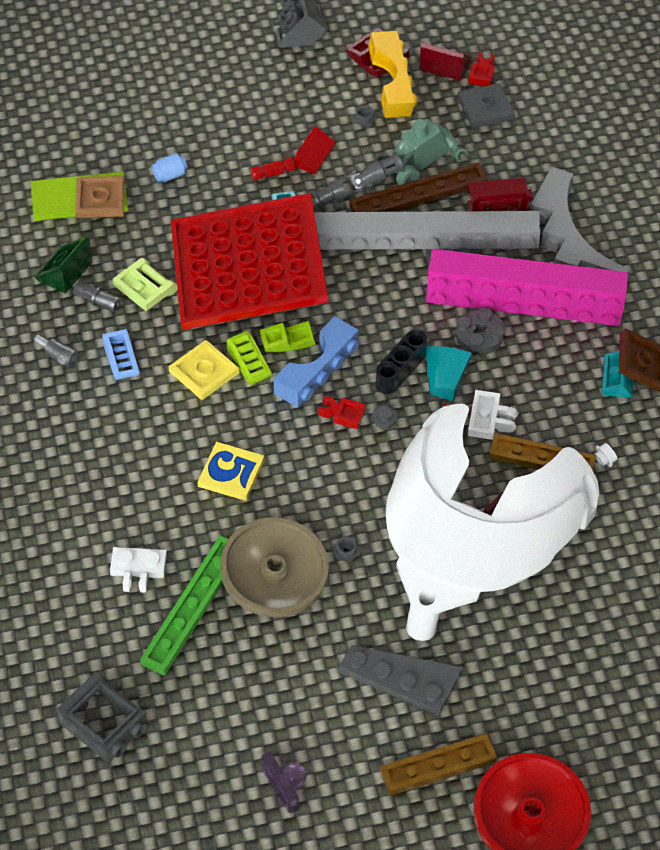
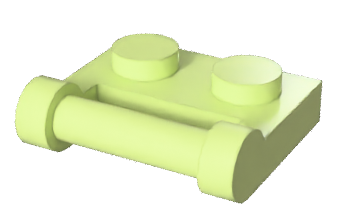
M145 258L139 259L113 278V285L145 311L149 310L167 295L171 296L177 291V283L166 279L157 272ZM143 273L146 274V275H147L148 277H150L153 281H155L158 285H160V287L158 288L156 285H154L151 281H149V280H148L146 277H144L142 274H143Z

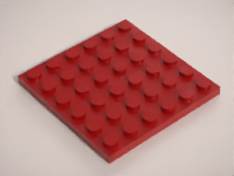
M311 193L171 220L180 322L183 330L329 302Z

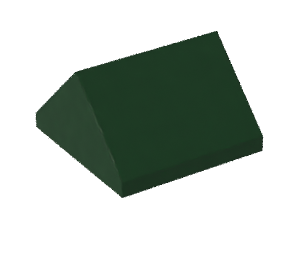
M86 236L62 245L34 278L66 294L93 262L89 238Z

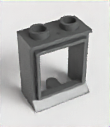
M97 671L57 708L60 725L107 763H110L115 757H120L125 752L127 745L134 738H139L147 728L146 712L139 709L105 682ZM97 692L128 716L105 739H102L74 716L79 709L84 710L88 706V700Z

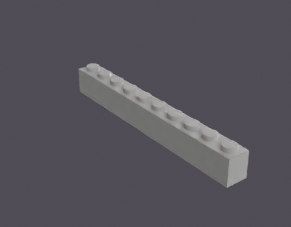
M539 211L314 212L320 250L459 249L462 247L468 249H539Z

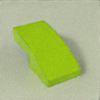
M309 321L285 328L283 323L260 330L266 352L293 351L316 345Z

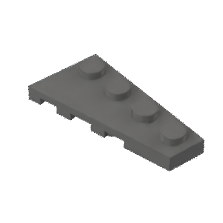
M354 645L350 646L339 665L340 673L437 716L443 710L463 670V667Z

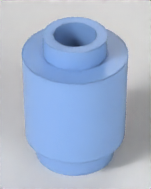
M174 153L157 160L155 164L151 165L156 181H163L165 183L185 175L187 163L183 156Z

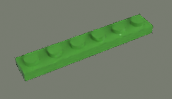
M219 535L141 657L140 663L142 666L161 675H166L223 584L220 570L221 556L228 538Z

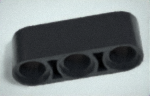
M409 331L377 366L376 388L380 393H394L426 357L427 336L423 331Z

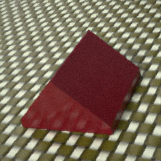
M421 43L419 70L461 81L471 62L472 56Z

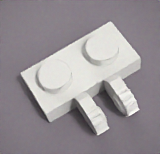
M475 390L468 436L493 440L495 429L499 432L513 433L516 425L512 420H515L518 416L517 410L512 407L499 405L500 393Z
M113 547L110 573L113 576H124L123 590L130 592L132 586V577H140V592L146 593L149 578H164L167 552L166 550Z

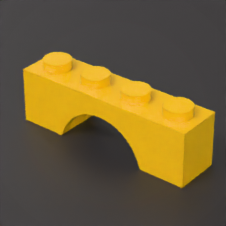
M398 31L372 32L368 45L372 64L384 68L393 78L391 83L383 87L381 104L384 117H409L412 115L413 107L417 105L416 94L412 93V77L407 73L408 60L403 56V40H399Z

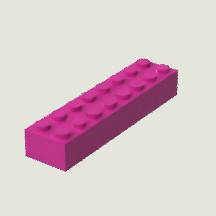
M432 249L428 270L426 302L476 309L489 308L493 311L620 326L626 298L628 272Z

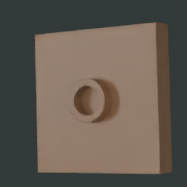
M124 176L77 177L76 218L124 217Z

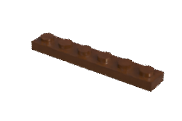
M479 162L350 199L349 206L352 212H397L468 191V182L488 181V178Z

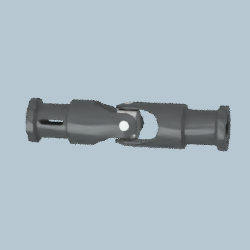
M394 152L393 156L387 159L377 160L368 164L361 173H359L360 171L351 172L329 182V186L318 191L312 190L311 193L319 210H322L326 204L335 200L339 202L364 190L365 184H378L386 180L387 176L398 171L403 172L405 169L397 152ZM351 176V182L356 190L347 192L343 188V182Z

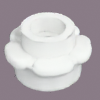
M607 443L600 447L596 446V451H598L594 454L596 455V460L601 466L607 464L608 467H611L612 463L617 460L615 452Z

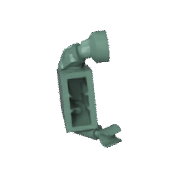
M417 119L413 123V128L403 133L401 141L394 150V152H397L405 169L403 172H396V182L402 185L419 180V171L448 153L449 148L452 149V158L458 162H461L458 154L462 152L468 157V151L457 146V140L447 127L439 123L433 124L429 119Z

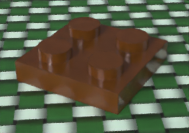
M625 328L620 332L619 373L660 391V344Z

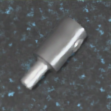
M37 335L34 339L36 344L45 348L44 352L46 355L55 359L61 365L72 368L77 363L79 352L55 338L47 340L40 335Z

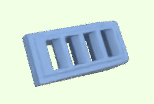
M127 329L103 334V346L115 380L139 375L140 372ZM121 343H123V345H124V346L115 347V348H112V347H111L112 345L121 344ZM126 351L125 354L114 356V353ZM129 359L127 362L116 364L118 360ZM131 366L132 368L127 371H118L119 368Z

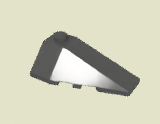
M281 0L280 5L284 7L282 13L278 16L281 26L276 29V39L279 47L310 46L324 37L327 31L325 20L314 0Z

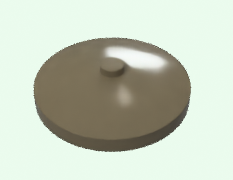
M269 517L251 521L241 526L230 536L222 552L220 570L224 587L232 599L241 607L261 616L286 617L304 611L320 597L327 582L329 563L323 544L311 530L289 519Z

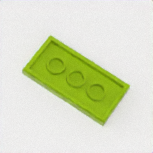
M124 172L30 181L34 221L76 217L77 177L124 176ZM124 179V212L128 211Z

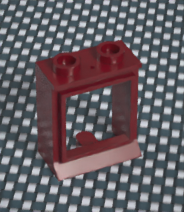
M525 178L468 182L471 199H467L469 211H530L528 201H532L531 187H527ZM519 200L518 207L482 210L483 203Z

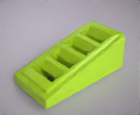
M249 331L227 339V352L239 367L249 385L272 376ZM259 367L261 368V370H258L254 373L249 372Z

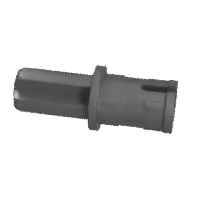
M82 282L76 283L74 286V295L90 301L93 306L99 305L112 312H116L121 305L120 297L104 292L101 287L96 289Z

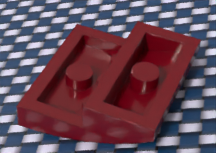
M376 28V29L373 30L372 32H385V31H383V30H381V29H379V28ZM370 32L347 47L346 52L365 71L376 78H380L388 71L372 64L368 48L372 33ZM405 48L403 51L404 58H410L409 50Z

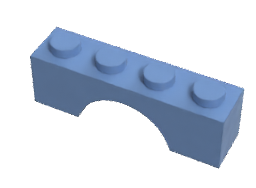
M334 316L320 330V348L323 354L311 363H288L274 378V394L297 408L304 401H309L314 391L320 385L323 386L327 382L329 375L335 369L338 370L342 366L347 356L356 352L359 347V330Z

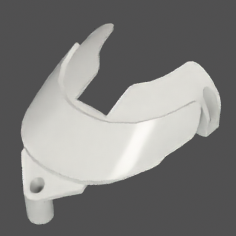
M465 404L444 406L433 412L426 419L422 429L411 441L400 461L386 503L388 535L394 550L399 556L396 568L410 602L406 631L409 636L420 641L430 640L435 635L439 613L476 602L481 592L505 589L541 571L550 564L553 557L576 535L579 529H585L595 517L599 499V486L591 466L579 452L570 447L563 448L541 469L509 481L491 516L472 506L452 499L469 466V459L463 447V429L469 413L468 406Z

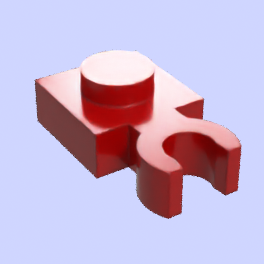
M482 52L478 53L477 62H473L468 84L479 86L491 85L495 69L493 65L494 54H491L489 59H483Z
M324 396L323 405L329 407L319 406L318 415L324 418L333 416L334 423L358 430L366 411V404L341 398L340 403H337L333 398Z

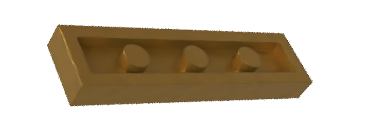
M495 433L489 459L539 470L549 463L563 448ZM577 451L593 470L596 455Z
M486 733L380 766V774L389 796L497 763V756Z

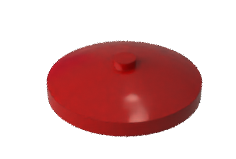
M522 753L502 759L485 773L475 794L473 807L475 824L482 840L490 850H577L589 829L591 805L582 781L568 766L546 755Z

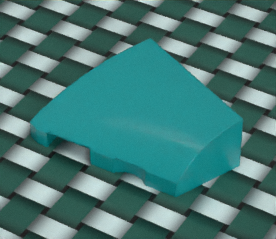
M428 346L425 354L427 376L429 377V392L432 395L454 401L462 384V377L471 360L472 353L450 347Z

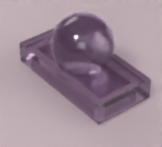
M271 752L262 755L261 770L287 812L292 814L299 810V796L295 790H299L306 781L304 768L294 762L286 763L280 768Z

